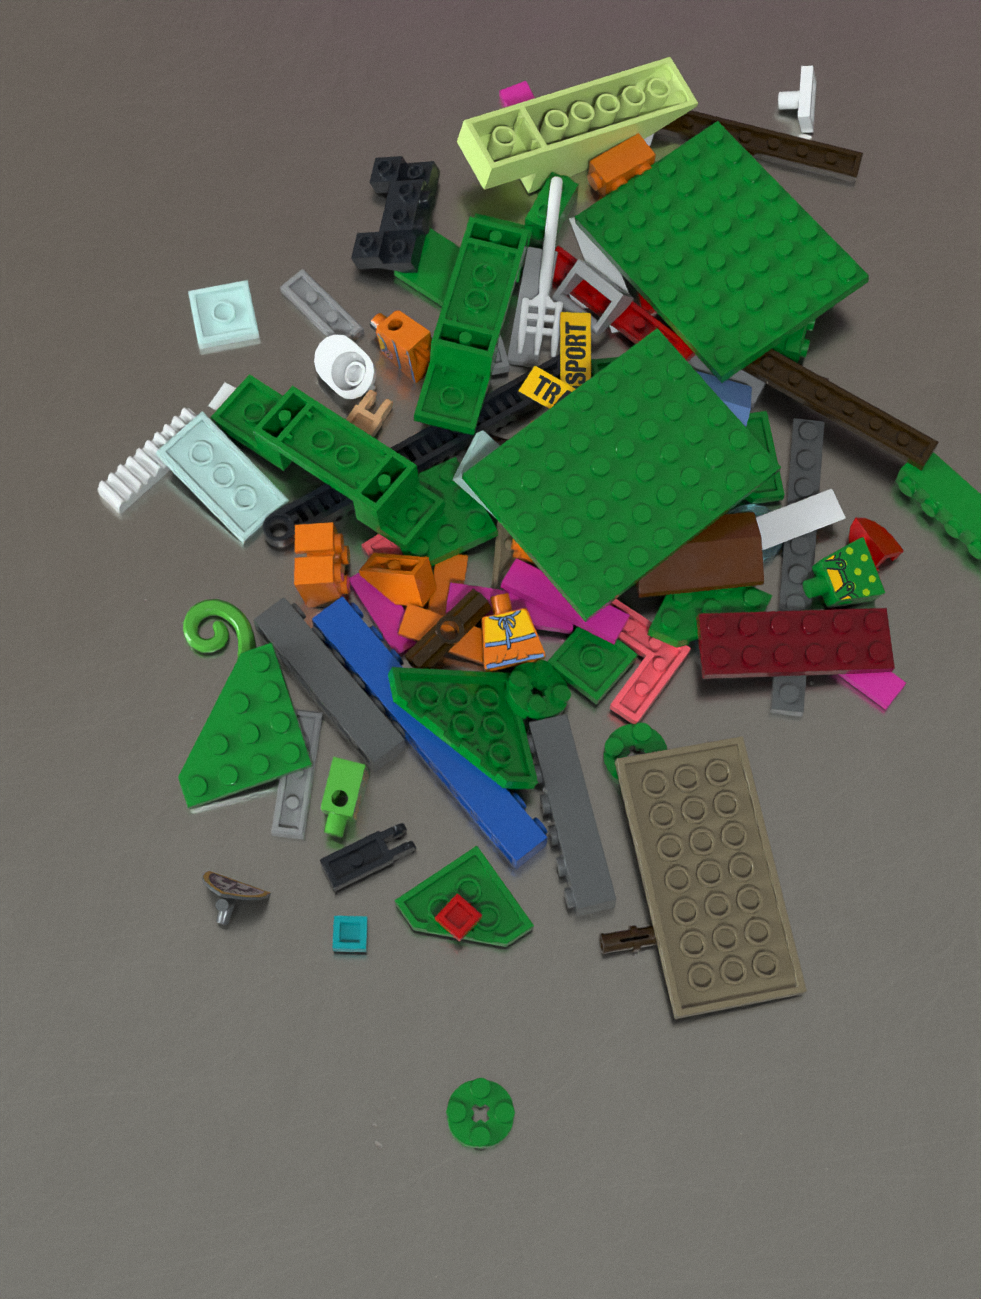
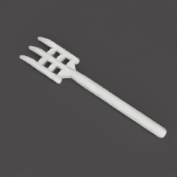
M558 176L553 177L550 183L539 277V294L532 300H529V298L522 299L517 339V352L519 354L522 353L526 333L535 334V355L539 354L543 335L552 336V357L556 356L559 344L560 312L563 310V302H553L548 296L552 279L563 185L562 178ZM529 307L538 308V313H528ZM545 310H555L554 315H545ZM527 320L537 321L536 327L527 326ZM544 322L553 323V329L544 328Z

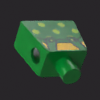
M864 537L855 540L818 561L812 566L815 577L803 581L805 595L809 599L822 595L828 608L872 602L885 594Z

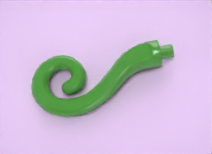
M219 599L203 600L192 606L185 616L183 622L185 639L192 648L199 652L213 653L224 647L228 640V628L221 621L213 623L215 633L213 637L209 639L200 637L198 625L209 616L224 618L233 626L238 638V658L241 653L256 648L255 636L248 618L240 609L229 602Z

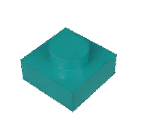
M334 916L333 951L367 952L368 917Z

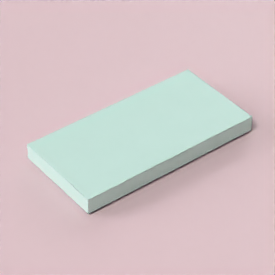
M203 411L156 451V455L242 544L263 527L265 519L270 514L289 503V499Z

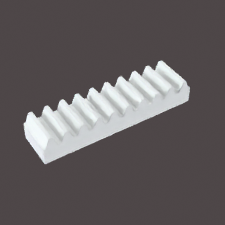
M184 407L179 417L175 415L170 425L165 424L161 433L156 432L152 441L147 440L143 449L138 448L134 457L129 456L125 465L120 464L116 473L111 472L107 481L99 483L97 489L99 495L121 515L170 471L168 466L156 455V451L197 415L191 409Z

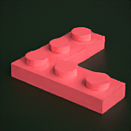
M615 599L609 605L630 615L618 639L644 659L610 704V709L630 723L637 724L687 658L691 648L687 645L676 648L647 635L652 622Z

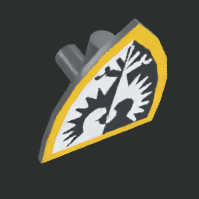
M211 871L206 872L202 877L204 885L222 897L216 902V909L219 911L216 922L223 925L229 924L237 899L252 901L262 900L270 896V892Z

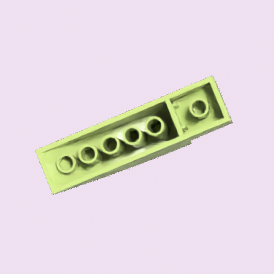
M667 57L466 119L463 122L457 143L484 190L521 179L527 192L531 193L543 188L551 172L568 177L589 169V162L638 133L643 139H646L697 107L698 102L671 57Z

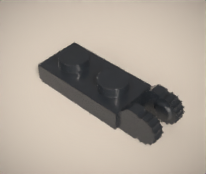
M404 823L397 824L382 832L377 831L321 858L320 864L334 892L413 852L416 849L413 841L404 842L391 850L388 849L385 843L407 832Z

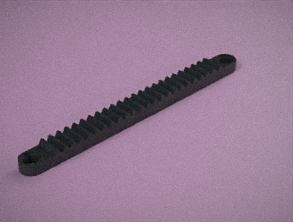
M560 354L537 366L560 380ZM531 370L486 395L475 435L482 430L487 434L489 432L494 433L498 427H505L509 421L514 422L518 416H525L529 410L538 408L540 403L519 392ZM431 425L394 445L391 449L416 464L419 474L425 468L430 469L434 463L442 462L446 456H453L455 451L464 450L466 445L471 444L475 435ZM324 484L270 514L263 523L265 539L270 545L275 547L289 545L295 541V525L335 522L339 516L344 517L348 511L355 510L354 503L328 484ZM276 523H283L288 527L287 533L283 536H274L270 529Z

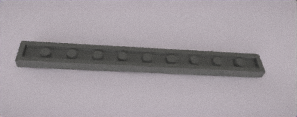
M793 419L786 506L819 494L824 421ZM817 530L783 542L778 611L811 610L812 598L809 599L805 595L803 581L813 578L814 575L812 566L815 561ZM806 675L773 677L770 713L803 716Z

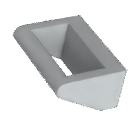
M578 259L552 296V300L554 302H563V309L567 312L588 313L567 296L583 280L587 281L612 301L599 320L591 316V331L598 336L628 308L634 298L593 265Z

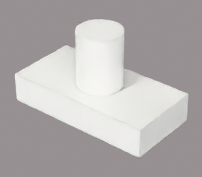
M801 66L800 91L779 92L778 95L779 110L798 109V120L802 133H813L817 81L813 66Z

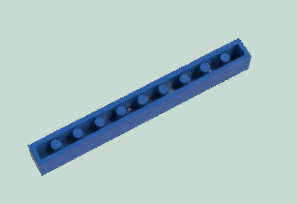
M343 596L312 618L313 626L319 629L326 640L324 643L331 651L335 649L341 655L345 662L344 667L351 675L355 673L365 685L364 690L371 698L376 697L386 711L384 714L391 722L396 721L406 734L404 738L515 870H517L546 847V834L548 833L546 827L538 818L532 819L525 811L527 808L526 804L518 794L514 793L511 795L506 788H502L393 702L388 673L392 667L403 668L404 662L394 649L389 651L382 643L384 639L375 626H367L362 620L364 618L363 613L354 602L349 604Z

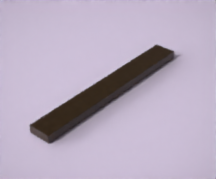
M692 110L655 132L656 134L688 141L718 121L753 158L853 183L856 182L863 156L862 152Z
M773 349L742 369L744 372L921 471L938 446L939 442Z

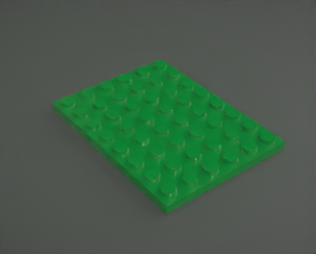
M718 121L651 165V169L641 175H636L628 183L621 185L617 190L612 191L575 216V224L721 383L869 282V275Z
M657 328L463 473L462 479L580 617L587 622L780 471L781 466Z

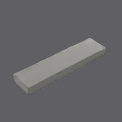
M528 247L507 357L509 364L531 368L538 366L540 351L538 355L534 354L535 334L526 333L521 354L517 352V339L522 299L529 298V300H532L539 294V277L543 249ZM555 251L554 253L551 286L548 294L549 297L551 295L556 261L558 256L557 251ZM529 307L528 313L537 314L538 308ZM527 320V326L536 327L537 321Z
M295 709L313 767L280 778L271 834L272 836L305 840L323 712Z

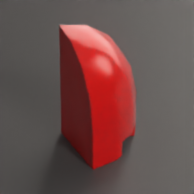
M855 517L850 526L849 544L864 537L877 572L880 571L878 566L884 560L890 558L894 561L904 552L895 538L884 527L867 518Z

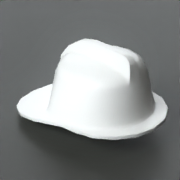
M335 334L326 337L319 344L314 358L316 371L338 395L345 399H356L369 390H375L376 367L370 357L353 340L344 335Z

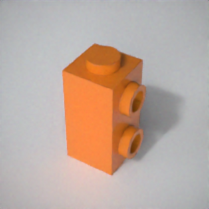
M638 133L589 162L588 182L595 191L599 190L602 196L605 197L612 191L617 190L621 185L628 183L636 175H641L651 169V165L655 163L656 154Z

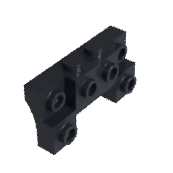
M403 156L375 158L369 183L376 193L388 192L379 232L357 233L351 259L358 269L382 268L401 273L418 272L425 237L430 230L429 220L431 211L435 207V194L440 176V170L434 161L407 163Z

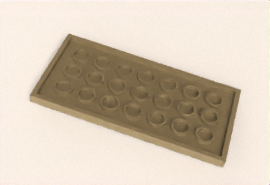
M743 736L617 758L615 766L674 1018L679 1019L801 995L807 992Z

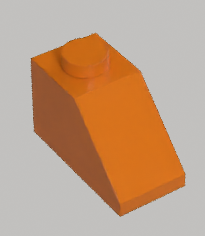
M373 553L359 570L362 578L395 605L407 606L409 603L423 607L437 590L429 557Z

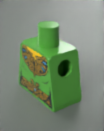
M333 757L321 803V811L328 815L324 833L343 838L347 820L357 821L370 777V772L365 764ZM348 797L346 805L342 807L336 806L340 798Z

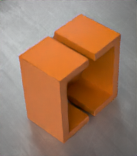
M333 522L295 525V553H307V557L295 558L294 585L307 608L328 607L342 596L345 599V594H350V579L348 575H344L345 565L350 564V550L348 545H344L343 534L338 533Z

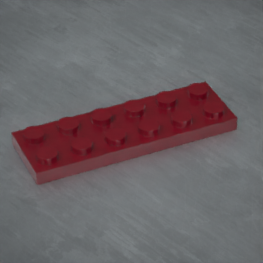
M887 608L701 613L696 618L703 679L892 672L895 669Z

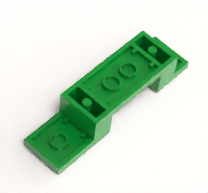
M475 213L474 217H469L431 341L430 363L415 409L414 421L475 435L497 359L500 333L515 282L519 283L534 227Z
M249 374L210 417L211 421L220 430L284 471L293 461L351 499L354 503L357 520L406 552L446 506L444 499L419 483L416 464L293 385L284 395H281Z

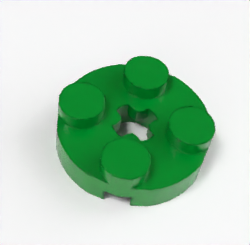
M545 660L518 665L512 670L506 681L505 699L509 707L524 719L528 716L538 721L560 716L571 698V691L567 687L565 680ZM536 688L541 691L543 697L539 694L533 695L531 693L532 689Z
M640 722L619 727L612 732L605 742L603 765L608 776L619 785L615 766L617 758L628 757L632 749L641 751L643 754L668 750L662 736L646 723Z
M485 1078L467 1081L460 1085L449 1099L446 1110L448 1128L453 1137L468 1148H493L502 1143L512 1130L515 1116L513 1101L508 1092L496 1082ZM475 1106L479 1108L487 1107L489 1109L487 1111L488 1121L484 1122L481 1119L477 1122L473 1121L474 1111L472 1109Z

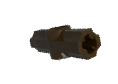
M474 588L469 591L404 655L412 668L431 669L492 609L488 600ZM446 624L452 626L455 629L456 637L451 640L445 639L441 635L440 627Z

